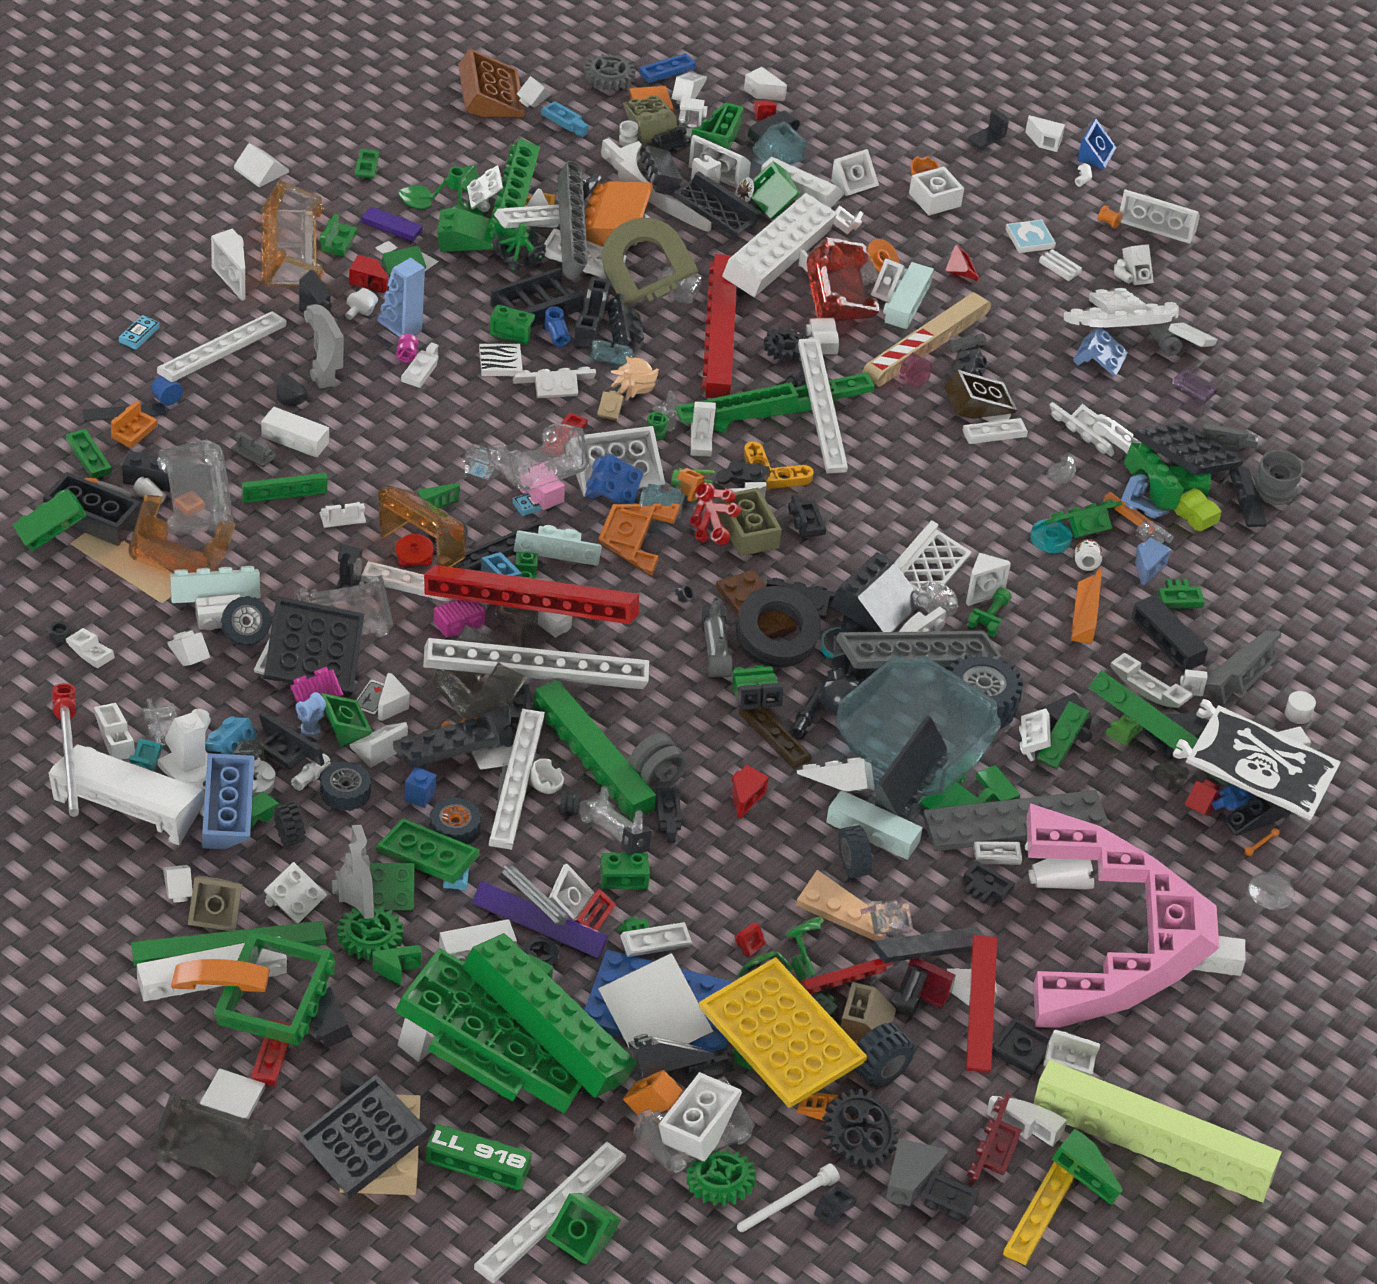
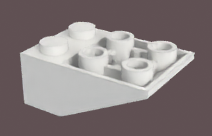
M861 758L847 759L848 763L842 764L839 761L825 762V767H820V765L816 764L803 765V770H797L799 775L849 793L875 790L871 763Z

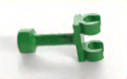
M998 588L993 594L994 602L988 611L983 612L975 608L968 618L969 623L967 626L975 629L977 624L981 623L988 626L986 634L995 637L1000 629L1002 620L995 617V614L1001 606H1006L1012 598L1011 593L1005 588Z

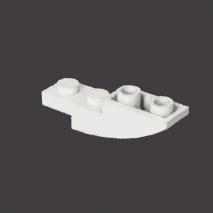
M938 607L926 616L918 612L904 624L899 632L940 631L945 625L946 610Z

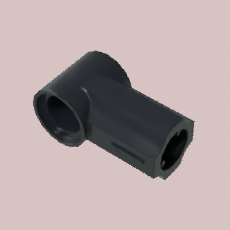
M908 966L900 988L895 991L890 1002L897 1011L910 1017L914 1016L920 1004L921 998L919 996L929 975L927 972L918 967Z

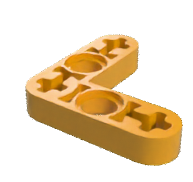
M751 441L745 444L744 458L746 463L762 464L770 468L771 473L766 481V489L802 486L812 482L814 471L810 466L796 465L771 468L763 446L760 443ZM784 475V476H787V477H789V478H788V479H782V478H780L779 476Z

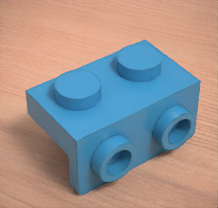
M229 717L225 719L217 730L208 735V738L205 740V751L239 755L257 738L249 718Z

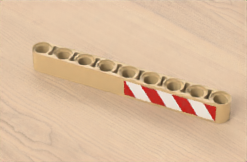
M975 292L971 293L868 362L862 373H868L875 385L879 387L884 385L984 317L990 310L991 303Z

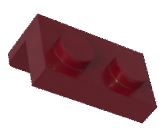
M919 958L911 959L908 966L918 967L929 974L919 998L938 1008H943L952 994L956 975Z

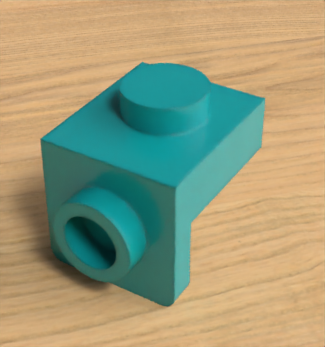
M140 738L134 756L130 755L129 761L131 764L154 772L163 746L161 743Z

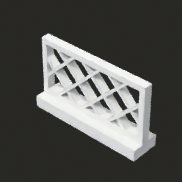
M932 520L894 562L904 576L912 575L914 581H909V583L920 598L927 603H930L972 553L938 531V524ZM936 538L939 539L945 546H936L934 540ZM947 551L948 557H939L938 552ZM952 551H957L963 556L953 557ZM924 552H933L934 558H926ZM928 563H937L938 569H929ZM942 563H951L952 569H943ZM914 564H923L924 569L915 570ZM917 575H926L928 581H919ZM932 575H940L942 581H933ZM921 587H930L932 593L930 595L927 594Z

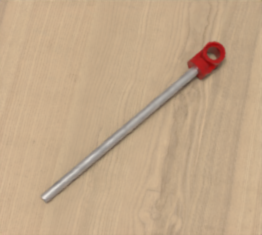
M62 683L55 685L52 689V709L54 715L61 719L69 814L75 817L79 814L70 721L76 713L75 687L71 684Z

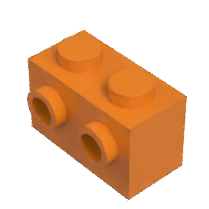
M662 1070L634 1082L623 1100L644 1120L651 1116L656 1117L665 1110L669 1111L677 1102L683 1090L676 1084L673 1078Z

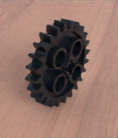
M851 1089L846 1094L842 1092L837 1098L835 1097L830 1102L831 1105L825 1108L827 1113L822 1119L827 1123L821 1126V1129L828 1131V1133L823 1136V1139H830L831 1143L828 1144L827 1148L834 1147L836 1149L833 1154L834 1157L839 1154L842 1155L841 1163L848 1159L850 1160V1167L858 1163L861 1170L866 1165L871 1169L875 1165L880 1166L884 1160H888L891 1157L890 1153L897 1149L894 1145L898 1142L899 1138L894 1135L899 1133L900 1129L893 1127V1125L898 1122V1119H891L890 1116L894 1113V1110L887 1111L885 1108L888 1103L880 1104L879 1095L872 1099L871 1091L863 1096L862 1089L855 1093ZM845 1113H848L852 1120L847 1118ZM868 1115L873 1117L874 1122L870 1120ZM847 1136L851 1138L853 1144L848 1141ZM870 1138L874 1140L876 1145L871 1143Z

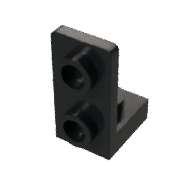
M997 109L991 111L989 126L969 136L968 141L978 149H982L1006 137L1009 118Z

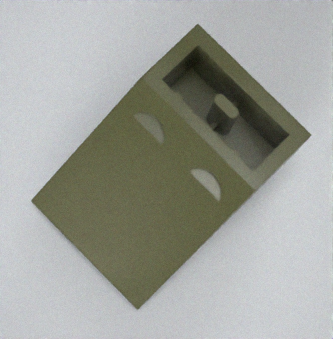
M649 96L647 99H631L629 102L623 103L629 121H634L638 124L637 135L641 144L652 142L654 135L666 131L670 136V130L677 128L676 116L660 97Z

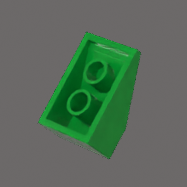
M447 208L440 210L437 230L440 252L493 249L491 247L492 238L489 237L491 229L488 228L491 219L462 209Z

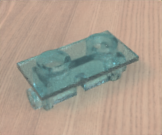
M598 339L597 341L593 340V350L590 358L623 366L627 363L626 356L632 358L634 353L633 349H630L629 346L615 344L614 348H611L610 342Z

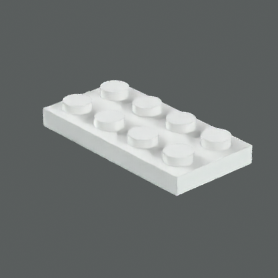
M554 228L544 243L546 245L545 256L562 262L560 230ZM586 241L588 263L583 271L599 276L602 279H607L602 264L603 247ZM624 255V260H623L624 263H625V261H626V257H627L626 255Z

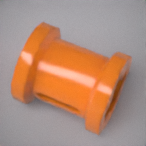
M1104 205L1097 219L1111 224V227L1115 229L1119 226L1123 213L1114 212L1109 209V206Z

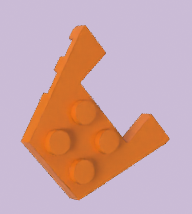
M672 503V506H661V504H653V506L613 504L598 538L599 543L652 576L659 561L658 555L639 550L652 519L674 524L680 511V504Z

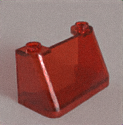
M826 237L809 253L806 263L818 318H834L835 321L872 318L880 312L877 300L875 298L866 299L860 269L868 261L865 244Z

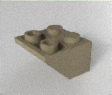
M852 982L842 1017L841 1028L851 1039L860 1041L875 1027L884 1023H893L896 1008L877 988Z

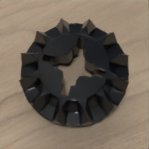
M544 937L529 939L523 944L521 949L527 955L531 954L551 966H554L555 962L559 959V948L556 943ZM543 949V955L538 958L537 954Z

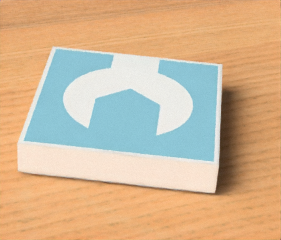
M1043 220L1006 224V231L1019 253L1055 249L1056 243Z

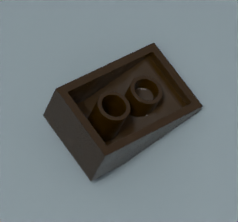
M957 370L944 386L948 398L955 409V413L960 417L976 419L1012 414L1017 411L1004 382Z

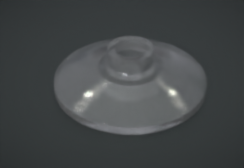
M1261 873L1254 876L1248 887L1251 898L1260 906L1268 909H1282L1289 906L1295 895L1292 884L1286 878L1274 873Z

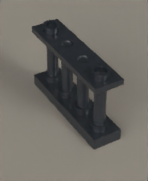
M559 267L492 289L490 306L495 307L502 304L503 306L516 309L510 301L520 299L527 307L520 311L535 315V319L531 324V327L545 323V314L549 307H559L563 310L564 316L582 311L584 294L581 290L573 293L567 291L561 284L562 269ZM554 287L561 297L552 299L545 290ZM537 293L544 302L535 305L528 296Z

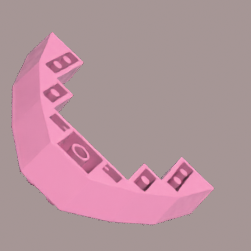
M1030 803L1026 817L1028 858L1098 860L1099 881L1145 883L1149 954L1108 952L1103 964L1104 974L1037 971L1033 984L1035 1027L1060 1028L1130 1009L1181 980L1219 949L1216 905L1171 869L1101 826Z

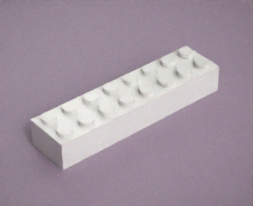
M805 193L729 258L722 277L751 296L756 297L800 258L801 250L807 252L831 230L837 213L816 200L813 196Z

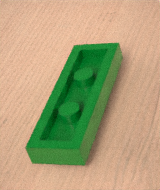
M86 429L66 434L67 443L90 478H99L112 474L110 464Z
M1069 701L1050 734L1051 747L1042 749L1037 760L1058 770L1089 716V711Z

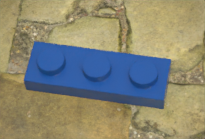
M685 53L639 67V74L648 83H652L696 69V62Z

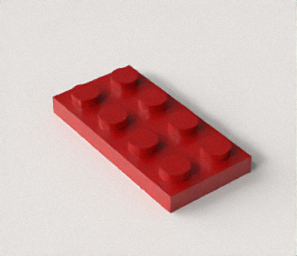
M878 958L802 980L799 983L811 994L886 972V967L893 965V962L884 963Z

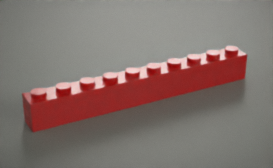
M715 254L714 262L710 261L709 273L712 274H709L707 298L710 299L707 301V311L710 312H707L706 324L710 325H706L705 337L709 338H705L704 350L708 351H704L703 363L707 364L703 365V376L706 377H703L702 389H706L705 398L728 396L731 391L737 286L722 277L729 258L733 255Z
M434 565L424 574L425 595L624 624H631L639 615V594L440 565Z

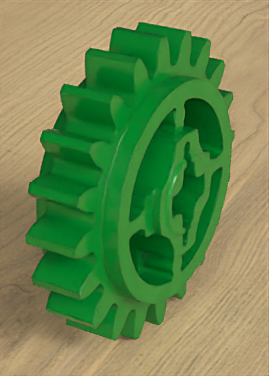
M383 906L379 909L374 907V918L364 919L360 911L352 908V915L345 913L344 919L339 920V926H337L338 943H342V950L349 949V956L356 953L357 959L365 956L367 961H370L372 951L394 949L402 945L404 935L403 923L399 922L398 915L392 917V910L385 913Z
M716 1149V1153H711L705 1161L697 1159L698 1161L691 1160V1167H687L686 1177L689 1192H694L696 1199L703 1197L704 1204L710 1200L713 1206H716L718 1202H722V1205L726 1206L729 1201L735 1205L737 1198L745 1200V1194H752V1188L755 1187L756 1170L753 1169V1162H748L747 1156L740 1158L738 1151L731 1154L730 1149H727L725 1152Z

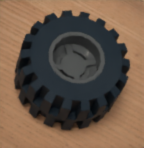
M891 1022L884 1023L869 1031L858 1042V1047L867 1055V1059L854 1070L870 1087H883L894 1081L906 1070L914 1058L916 1047L896 1024Z

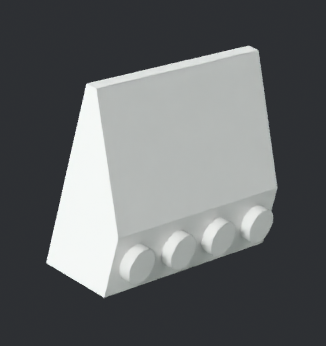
M653 426L572 436L568 444L572 466L584 497L587 490L586 483L593 472L592 465L594 461L607 454H612L642 471L643 476L638 489L665 486Z

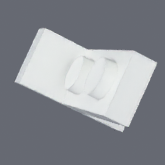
M695 402L693 422L691 423V455L711 457L716 403Z

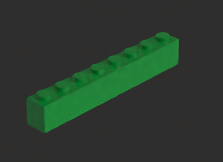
M558 680L536 688L533 700L535 709L544 712L548 725L556 730L559 738L567 743L571 752L578 756L586 769H589L594 775L596 782L605 788L608 796L615 800L620 810L626 813L631 820L654 811L656 794Z

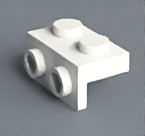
M1054 1030L1047 1045L1043 1066H1046L1048 1061L1052 1060L1092 1076L1100 1044L1066 1032Z

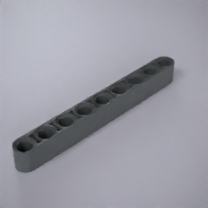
M568 161L557 177L562 270L567 277L577 279L588 263L581 167L575 162Z

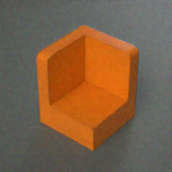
M688 468L683 469L679 472L677 478L681 480L678 492L688 496L687 501L692 502L697 499L695 490L699 484L704 482L705 476Z

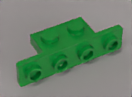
M1113 499L1101 502V506H1097L1094 503L1084 506V510H1080V507L1070 509L1068 514H1064L1063 511L1051 514L1052 518L1046 520L1045 523L1048 525L1070 520L1075 538L1108 531L1113 528L1107 510L1119 507L1122 503L1121 501L1113 502Z

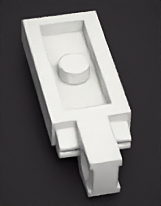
M430 343L426 351L421 350L402 374L401 382L420 388L437 366L439 345Z

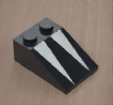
M648 1034L637 1035L634 1037V1041L628 1042L631 1057L637 1061L634 1070L643 1078L662 1070L667 1072L714 1059L713 1054L705 1047L655 1036L648 1037Z

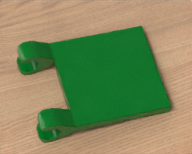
M960 767L947 781L920 801V805L928 810L988 803L993 801L992 795L994 791L986 788L978 798L960 785L966 781L965 775L967 774V771Z

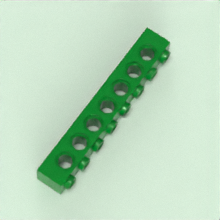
M521 138L518 139L516 144L512 143L506 160V167L503 171V188L497 193L498 197L495 201V208L491 215L492 219L488 226L491 229L490 238L493 239V234L495 233L498 241L514 237L515 232L518 231L519 227L504 228L494 214L497 209L525 206L540 146Z

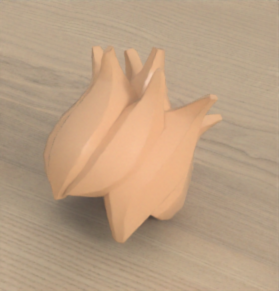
M626 356V364L619 367L618 370H611V373L619 375L611 387L622 384L618 392L623 394L627 390L625 400L628 401L635 394H646L652 391L659 369L656 368L652 371L651 366L643 359Z

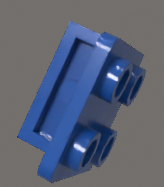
M612 454L597 458L592 465V475L586 483L587 490L585 496L593 499L603 495L617 504H634L643 476L642 471Z

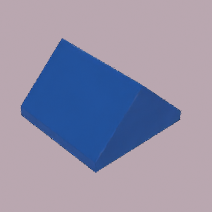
M1097 119L1092 121L1081 140L1077 161L1103 169L1108 164L1117 147Z

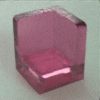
M912 352L901 363L899 378L916 387H921L930 379L932 362Z

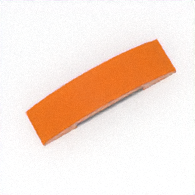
M192 960L176 965L171 988L195 990L196 985L239 986L241 991L265 992L270 970L264 966L236 960Z

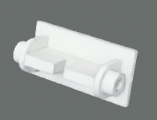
M360 502L345 504V509H341V505L325 506L320 512L324 528L366 523L363 513L365 512L364 503L360 504Z

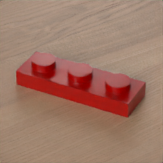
M270 1019V1021L284 1024L287 1026L292 1025V1023ZM264 1037L251 1079L275 1087L289 1043Z

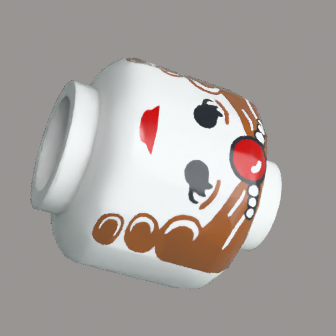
M1084 540L1076 546L1075 562L1077 566L1085 571H1092L1100 566L1102 562V548L1096 541Z

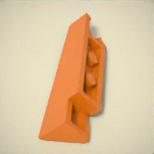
M1099 568L1095 575L1078 582L1071 641L1092 644L1097 623L1102 568Z

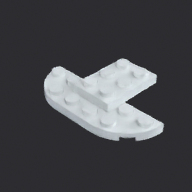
M1116 288L1115 291L1111 292L1099 289L1096 290V293H1089V301L1099 308H1090V311L1071 309V312H1064V320L1071 324L1079 325L1080 321L1082 325H1090V327H1120L1170 322L1173 316L1178 318L1179 307L1174 302H1167L1163 306L1145 304L1126 289Z

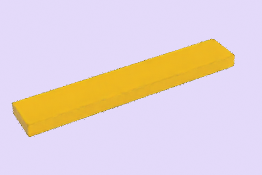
M1056 1162L1052 1164L1003 1252L1004 1256L1025 1266L1075 1179L1073 1175Z

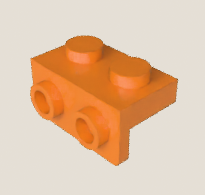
M136 401L112 420L110 425L111 438L132 448L158 426V420L141 412V403Z

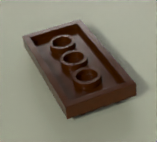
M754 569L716 581V589L737 616L743 602L751 593L767 587ZM766 612L757 619L759 629L770 639L796 631V623L793 619L781 612Z

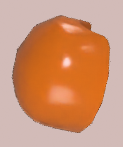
M917 156L911 161L910 172L911 175H915L940 167L929 156L925 158Z

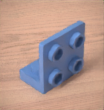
M1098 327L1084 337L1073 361L1079 366L1084 361L1088 362L1094 358L1112 376H1115L1128 352L1108 332Z
M1143 474L1130 477L1121 501L1126 502L1127 507L1134 510L1139 508L1145 511L1144 514L1151 518L1161 517L1169 513L1170 509H1158L1153 501L1141 496V494L1144 495L1147 491L1149 484L1146 482L1149 477Z

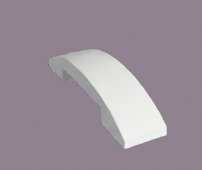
M1123 653L1110 663L1114 672L1130 688L1155 703L1167 707H1180L1193 697V693L1178 684L1169 687L1142 671L1141 662L1126 653Z

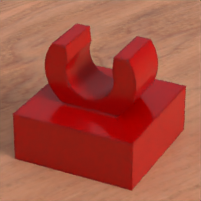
M757 923L750 924L734 936L737 946H741L743 954L747 956L753 955L766 945L760 924Z

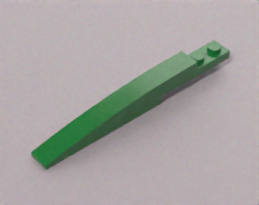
M868 373L829 380L834 406L836 399L874 392V384ZM792 382L699 401L716 403L714 420L733 418V420L754 419L812 410L807 385L794 388ZM695 402L675 406V410L682 423L693 422Z

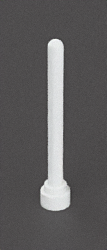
M830 1163L820 1168L817 1177L738 1223V1231L744 1232L821 1185L831 1186L840 1180L837 1169Z

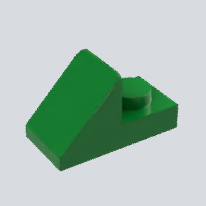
M420 945L372 951V970L401 985L402 970L421 968Z

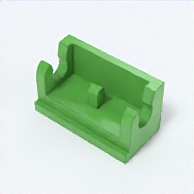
M1124 714L1117 722L1113 721L1110 724L1112 727L1106 730V735L1127 746L1142 731L1143 727Z

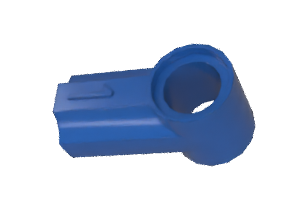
M549 307L545 314V330L549 332L554 345L564 347L570 342L571 338L563 319V310L559 307Z

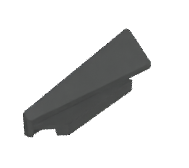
M1264 631L1208 674L1205 689L1221 704L1226 703L1234 690L1235 693L1243 694L1276 660L1277 652L1273 651L1275 642L1281 638V632Z

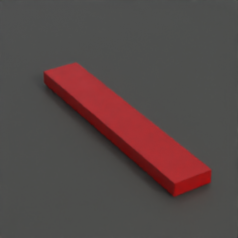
M974 935L972 938L966 1071L990 1073L997 937Z

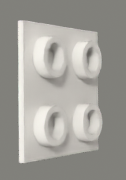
M498 165L493 169L487 170L483 176L473 180L467 186L471 209L477 207L480 211L487 212L490 209L489 197L503 188Z
M294 862L264 890L267 894L265 899L266 905L269 907L278 905L296 924L327 896Z

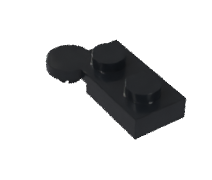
M731 460L728 468L717 472L715 477L719 484H728L731 480L739 484L766 482L771 471L769 466Z

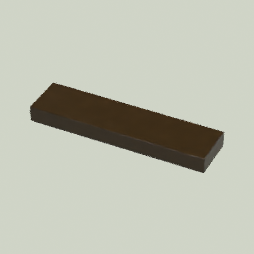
M761 703L760 708L743 710L739 708V715L793 769L811 760L812 755L766 708L762 707Z

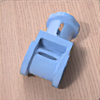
M317 692L312 693L306 701H300L296 704L298 719L303 722L301 724V733L306 737H315L320 733L319 720L324 717L326 702Z

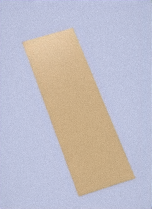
M84 533L70 543L160 603H164L171 597L170 574L174 573L125 541L116 546Z

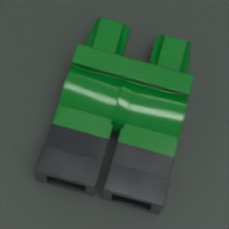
M758 665L755 668L744 669L743 667L734 668L732 690L741 710L760 708V703L763 708L783 705V685L781 682H777L772 667ZM767 698H772V699H775V700H774V701H767L766 699H767ZM745 700H751V701H753V702H751V703H746V702H744V701H745Z

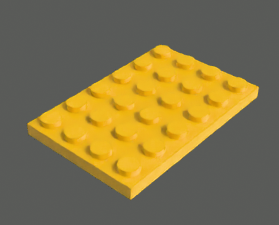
M776 957L699 1002V1009L788 1108L793 1107L860 1066L867 1059V1055Z

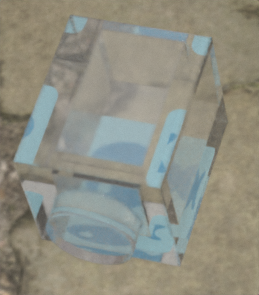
M474 444L470 451H466L463 457L465 472L488 480L496 468L497 452Z

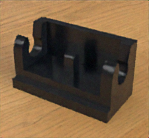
M341 544L340 552L338 553L340 579L337 582V590H340L342 585H349L347 595L353 596L361 582L362 549Z

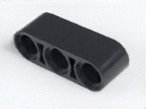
M784 110L752 125L748 130L747 136L760 147H766L795 133L800 126V121Z

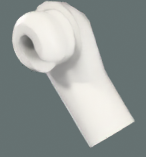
M1086 163L1078 167V170H1081V172H1079L1080 176L1075 179V184L1079 187L1092 179L1091 167Z
M1118 259L1117 264L1114 265V275L1130 284L1134 276L1126 272L1127 262L1123 259Z

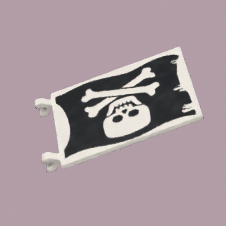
M1203 699L1200 706L1206 710L1199 708L1196 715L1200 718L1211 717L1210 721L1193 749L1190 748L1185 740L1180 739L1176 746L1183 751L1176 748L1173 756L1179 759L1187 758L1186 763L1311 820L1341 762L1219 705L1215 709L1210 701Z

